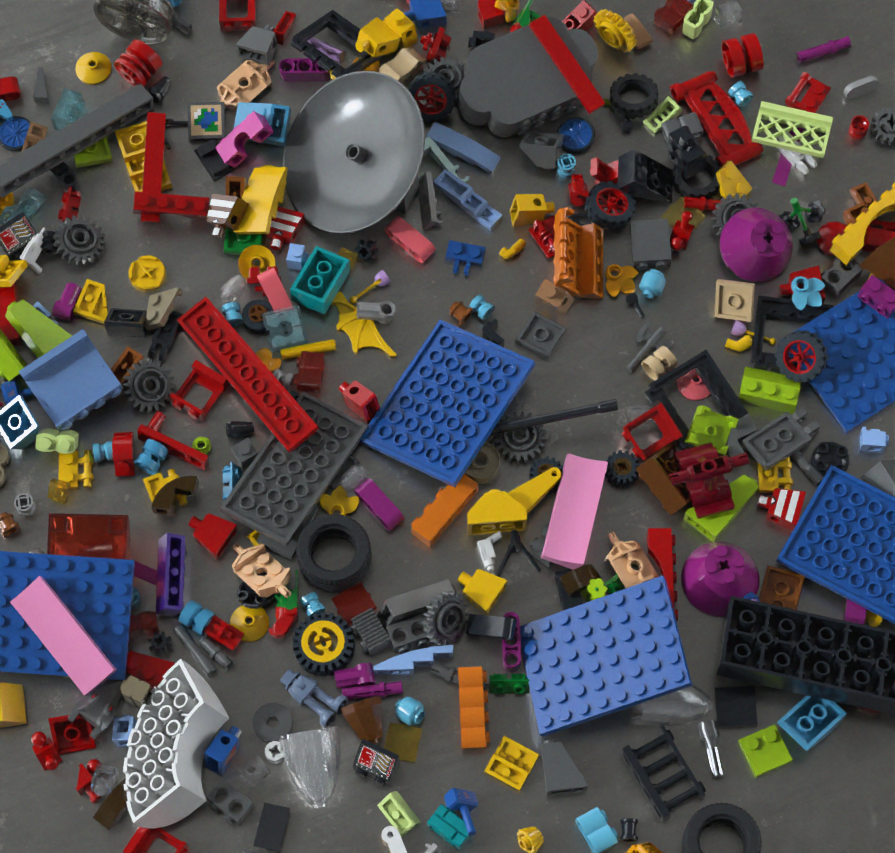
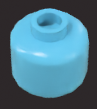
M655 269L644 273L639 288L645 297L652 299L653 297L661 296L666 284L664 274Z
M410 696L402 700L400 699L395 705L396 718L409 726L420 724L425 717L424 705Z

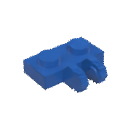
M449 240L445 260L455 261L453 273H458L460 263H465L464 275L469 276L471 265L482 267L486 247Z

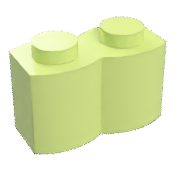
M696 0L693 9L684 18L682 34L691 39L699 36L702 27L711 19L713 1Z
M46 428L36 435V449L42 452L55 450L59 453L68 454L74 452L78 447L79 433L73 430L59 432L56 429Z

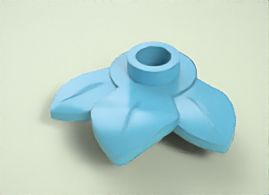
M802 276L794 278L791 288L794 292L792 301L796 308L803 310L806 304L811 307H820L822 305V298L819 291L825 287V284L817 278L807 279ZM802 284L804 288L800 289L797 285Z

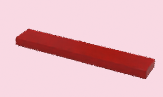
M546 15L529 23V27L589 115L605 106L606 103Z
M147 112L142 192L161 193L166 113ZM141 214V222L159 223L160 214Z

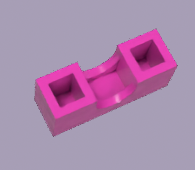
M253 111L227 137L223 138L215 148L225 164L236 168L248 156L244 147L249 138L261 144L274 131L263 115Z

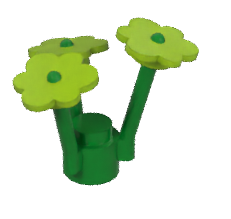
M616 574L605 583L600 578L596 580L591 579L590 584L581 593L586 602L605 597V592L607 591L612 594L623 590L625 586Z

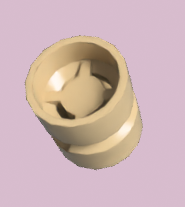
M661 346L653 352V356L650 355L641 362L646 374L654 381L664 376L665 371L672 370L678 364L673 353L665 346Z

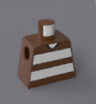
M212 194L206 217L207 223L214 226L212 236L223 239L225 230H237L249 204L236 196Z

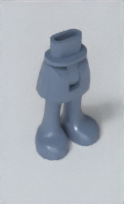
M291 669L280 679V682L286 685V690L290 692L300 705H308L320 716V724L325 728L335 721V713L339 715L342 712L341 708L347 704L348 698L346 696L340 695L337 698H333L318 687L316 680L299 672L295 673ZM314 695L315 697L323 701L334 712H332L331 710H327L326 708L321 706L317 701H315L312 698V696Z

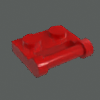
M803 72L797 86L791 95L785 99V103L795 109L816 113L829 94L831 87L812 78L810 74ZM806 84L809 85L810 88L801 102L797 101L796 99Z

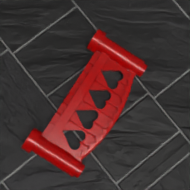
M708 71L681 84L675 83L670 85L669 90L673 100L679 102L685 99L692 112L697 114L701 126L720 154V156L715 157L719 167H722L727 161H732L737 166L761 155L763 152L762 144L751 142L752 136L743 114L731 97L715 83L718 78L714 71ZM710 90L716 101L700 99L705 91ZM718 104L722 107L721 110L725 112V115H711L710 112ZM724 119H729L735 129L726 130L718 128ZM738 133L744 143L732 144L728 143L732 134Z

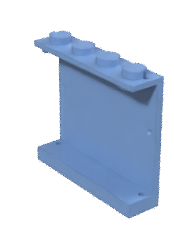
M84 329L19 371L59 431L70 428L73 425L72 422L78 418L79 420L85 418L90 410L100 408L105 404V400L110 397L115 398L120 394V390L123 389L121 383L108 367Z

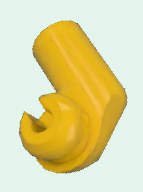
M519 239L510 249L503 247L499 254L503 259L509 260L526 246V242L523 239Z
M745 335L738 341L728 338L725 347L743 352L753 345V338L750 335Z

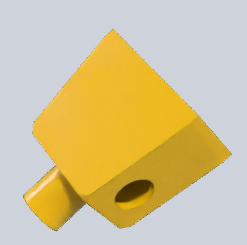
M395 9L384 18L383 22L401 37L398 45L401 49L412 47L418 42L415 24L402 11Z
M376 17L361 28L355 46L359 52L366 51L372 57H378L397 51L401 37L381 19Z
M515 194L509 210L512 226L519 227L533 224L536 220L543 221L546 213L555 212L554 202H545L543 194Z
M477 569L473 576L463 571L457 580L465 586L463 590L464 598L483 615L489 614L507 587V580L481 569Z

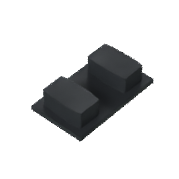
M215 139L202 144L194 150L213 181L234 171L232 166L224 163L215 147L218 144Z
M264 802L253 846L279 852L290 808Z

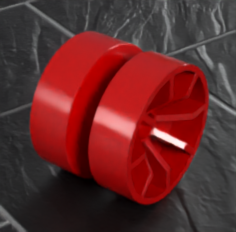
M755 33L741 36L740 43L737 38L722 41L723 61L731 78L744 75L746 69L749 73L763 70V53Z

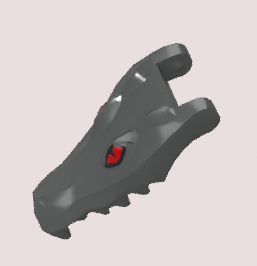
M107 679L104 684L83 696L76 703L67 719L73 722L80 715L95 727L90 736L96 739L101 732L110 726L114 719L121 699L124 697L120 690L123 680Z

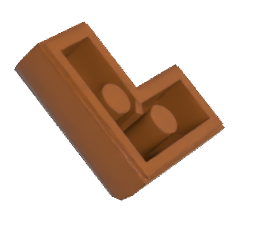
M867 182L853 187L849 191L857 205L843 212V219L847 226L850 223L855 224L857 222L856 218L862 212L867 213L869 211L868 207L875 200L879 202Z

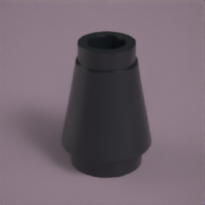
M163 76L148 89L149 94L153 97V102L159 103L163 101L172 83L168 77Z
M230 421V423L225 424L227 438H232L233 440L254 433L253 421Z

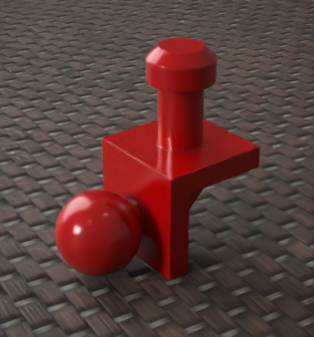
M689 211L682 213V221L677 220L672 229L670 246L674 251L686 250L695 226L689 224V221L693 218V214Z
M35 732L31 737V741L34 744L32 748L44 771L47 769H57L58 763L62 759L51 738L48 737L46 739V735L43 732Z
M91 759L87 763V769L82 763L79 765L78 782L75 789L80 796L86 792L90 797V801L96 804L101 800L102 795L92 787L96 784V781L91 774L99 773L102 769V764L98 759Z

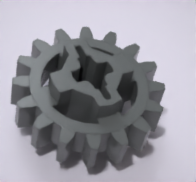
M890 106L889 110H886L885 107L882 108L881 112L877 110L875 116L872 117L870 128H872L871 134H877L876 140L882 139V144L888 141L889 146L892 145V142H895V111L892 106Z

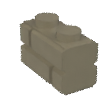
M133 676L128 677L127 680L125 679L120 687L121 693L128 705L135 708L138 707L139 710L143 703L146 704L152 695L150 684L142 680L140 681Z

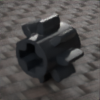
M370 237L365 239V241L363 239L358 241L359 246L355 248L358 258L364 259L365 262L369 258L372 260L376 258L375 253L380 250L377 248V241L370 240Z
M164 631L161 634L154 632L153 639H148V642L152 644L149 647L150 652L156 651L157 657L160 654L167 656L168 649H173V646L169 644L172 641L171 636L166 638ZM161 641H163L164 644H161L160 647H158L157 644H160Z

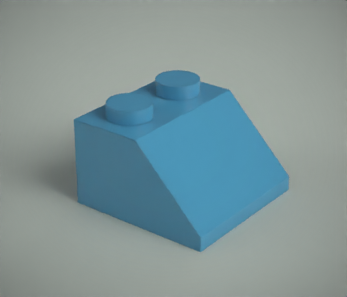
M18 395L0 411V432L10 449L23 450L36 439L39 425L22 396Z

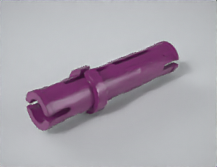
M848 36L835 41L829 40L828 43L796 52V55H798L797 60L799 63L830 53L832 55L836 54L837 51L850 48L851 41Z
M382 681L380 684L342 688V694L348 700L378 695L383 698L385 695L403 694L402 681L384 683Z

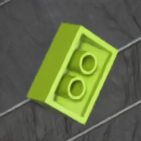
M0 329V376L4 380L7 378L10 381L20 374L19 371L28 364Z
M745 366L738 398L741 403L782 412L788 411L793 414L796 409L801 382L789 380L784 374Z

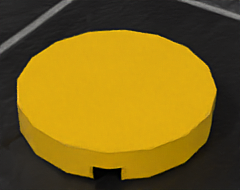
M150 255L141 256L135 262L133 261L128 270L129 280L132 285L144 292L158 289L166 278V269L163 263L157 257Z

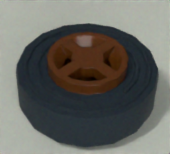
M261 299L252 300L244 306L241 313L243 324L251 332H265L268 330L265 315L275 312L267 301Z

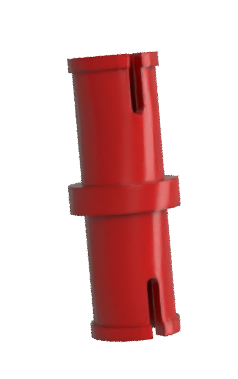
M685 196L683 208L714 211L717 209L715 205L721 202L720 200L706 199V197L694 198Z

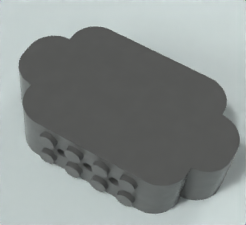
M547 17L592 83L591 73L598 58V48L591 35L581 29L568 30L561 20ZM529 25L474 48L468 56L464 70V79L462 80L457 97L458 108L466 121L474 125L487 124L494 134L501 137H509L517 133L521 135L527 132L528 128L533 126L535 128L544 124V121L549 119L551 121L561 116L560 114L565 112L571 113L582 104Z

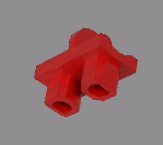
M442 27L434 34L433 38V34L428 33L427 36H422L420 39V43L424 45L423 50L427 51L429 48L426 62L428 63L434 59L441 62V57L445 58L446 52L439 49V45L447 48L452 38L444 34L445 29Z
M571 174L572 183H568L571 203L575 206H582L586 201V197H589L587 184L584 183L583 174Z
M277 266L267 267V270H269V269H271V268L274 267V269H275V271H276V273H277V275H278V277H279V279H280V281H281V276H279V272H278ZM260 267L249 268L247 284L260 283L257 275L260 274ZM255 286V292H262L263 297H267L262 286Z
M215 615L203 631L232 651L235 650L244 637V633Z

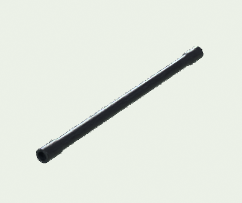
M612 399L597 404L498 423L490 435L597 413L618 410L617 400Z

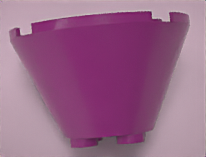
M748 208L733 215L725 224L720 236V251L726 266H729L736 276L746 281L764 282L775 278L787 267L793 252V240L788 226L777 214L763 208Z
M717 541L701 545L687 557L681 572V582L686 598L697 610L709 616L725 617L731 596L743 598L749 592L757 595L760 576L755 561L744 549L732 543Z

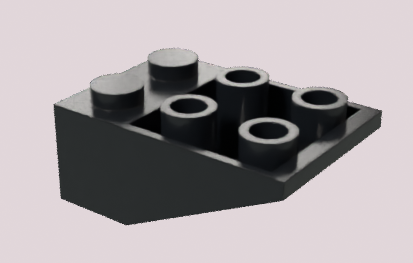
M636 149L618 157L619 190L630 196L666 203L672 202V169Z

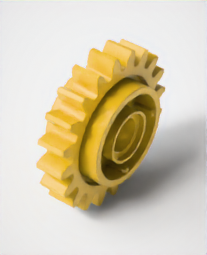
M601 9L594 16L593 22L596 23L597 32L608 45L618 49V51L622 50L624 53L626 51L630 52L636 46L637 40L635 39L636 35L633 34V29L620 15L613 13L612 10Z

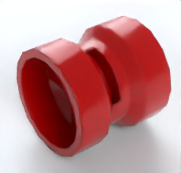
M862 115L853 117L849 127L850 137L855 140L863 139L867 134L869 120Z

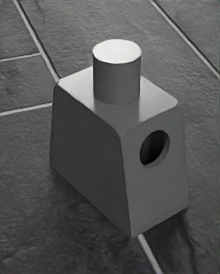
M266 24L263 29L255 26L251 27L236 43L238 57L270 65L277 48L276 34L273 32L274 27L270 24Z

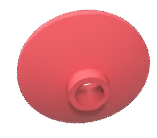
M695 369L677 379V388L687 399L703 400L711 394ZM693 378H698L700 381L694 382Z

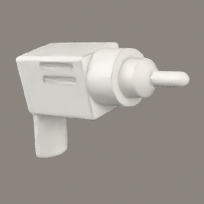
M45 227L35 237H32L20 256V259L26 260L27 265L37 275L42 272V268L35 261L42 251L40 246L43 243L42 234L45 231Z
M500 531L477 542L484 567L493 575H495L496 554L492 544L502 539Z

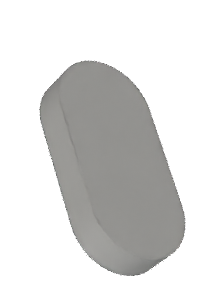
M875 76L865 77L847 85L844 89V94L848 99L856 98L873 91L878 86L879 81Z

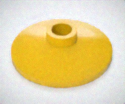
M89 52L79 58L75 69L78 78L82 82L94 85L102 83L110 76L112 65L106 55L100 52Z
M252 245L245 248L238 259L239 271L246 279L249 278L250 267H260L261 274L267 271V267L275 266L274 255L268 248L262 245ZM255 259L260 261V264L257 266L253 264Z
M240 606L233 612L230 625L244 633L241 641L255 642L267 633L269 617L262 607L250 609ZM248 618L253 620L250 624H247L245 621Z

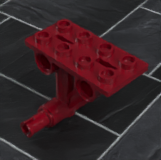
M707 443L675 453L680 471L669 474L671 484L675 486L685 482L698 519L735 509L729 482L727 479L725 480L723 474L730 473L734 468L749 465L746 452L732 457L726 455L719 457L716 447H713L712 443Z

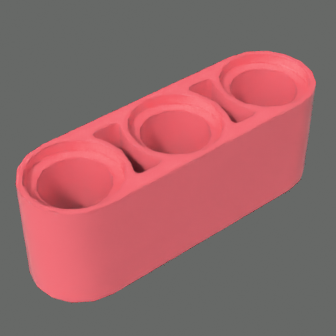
M396 216L384 228L385 233L420 263H424L436 251L435 246L400 216Z
M274 267L257 275L275 313L294 308Z

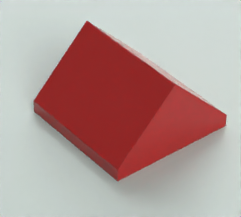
M69 715L48 718L53 743L58 754L96 748L95 739L90 736L94 726L80 715L73 722L67 719Z

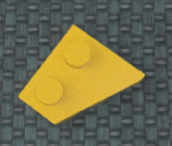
M727 161L716 172L717 181L720 184V194L726 200L729 194L734 197L738 193L739 198H741L742 195H747L753 189L732 161Z
M87 279L73 313L104 324L108 315L105 285Z

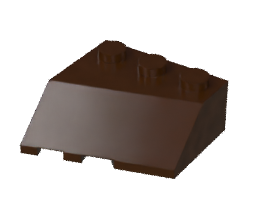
M895 237L879 246L859 264V267L871 272L873 276L884 281L894 291Z
M675 440L636 468L639 477L646 482L651 493L659 499L664 510L670 515L691 501L685 482L672 486L669 474L680 471L675 457L677 452Z

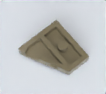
M179 287L149 296L144 326L147 330L164 327L168 316L175 308V305H173L175 298L183 293Z

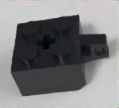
M682 126L669 133L666 155L669 160L674 161L678 173L683 175L685 179H688L705 170L707 153L704 152L689 130V127Z

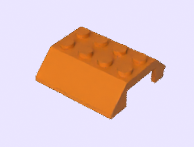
M569 207L559 208L555 214L554 284L556 287L566 290L573 297L603 299V228L595 223L580 226L566 217L573 215L574 210Z

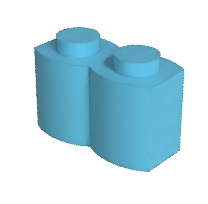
M598 807L575 820L593 853H603L616 846L618 843L617 839L619 838L616 830L613 827L610 828L607 824L608 817L604 810L600 811Z

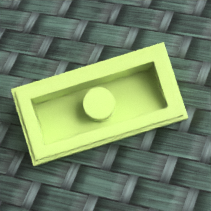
M397 791L389 793L377 805L390 823L397 828L401 837L421 823Z

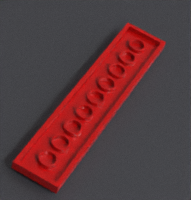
M204 297L177 319L189 336L289 453L319 430L315 422L207 297Z

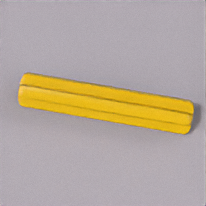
M334 339L281 348V358L288 359L336 350V343Z

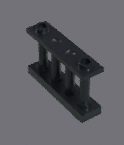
M664 725L659 729L660 737L636 750L631 749L629 745L621 750V755L662 823L670 818L671 814L669 812L675 806L695 795L702 801L706 795L703 783L696 780L673 742L675 739L669 729L666 730ZM664 743L667 745L671 752L670 754L647 767L641 766L638 761L640 756ZM676 760L681 771L658 784H652L649 779L650 774ZM685 777L692 786L691 789L667 802L662 801L659 796L662 790Z

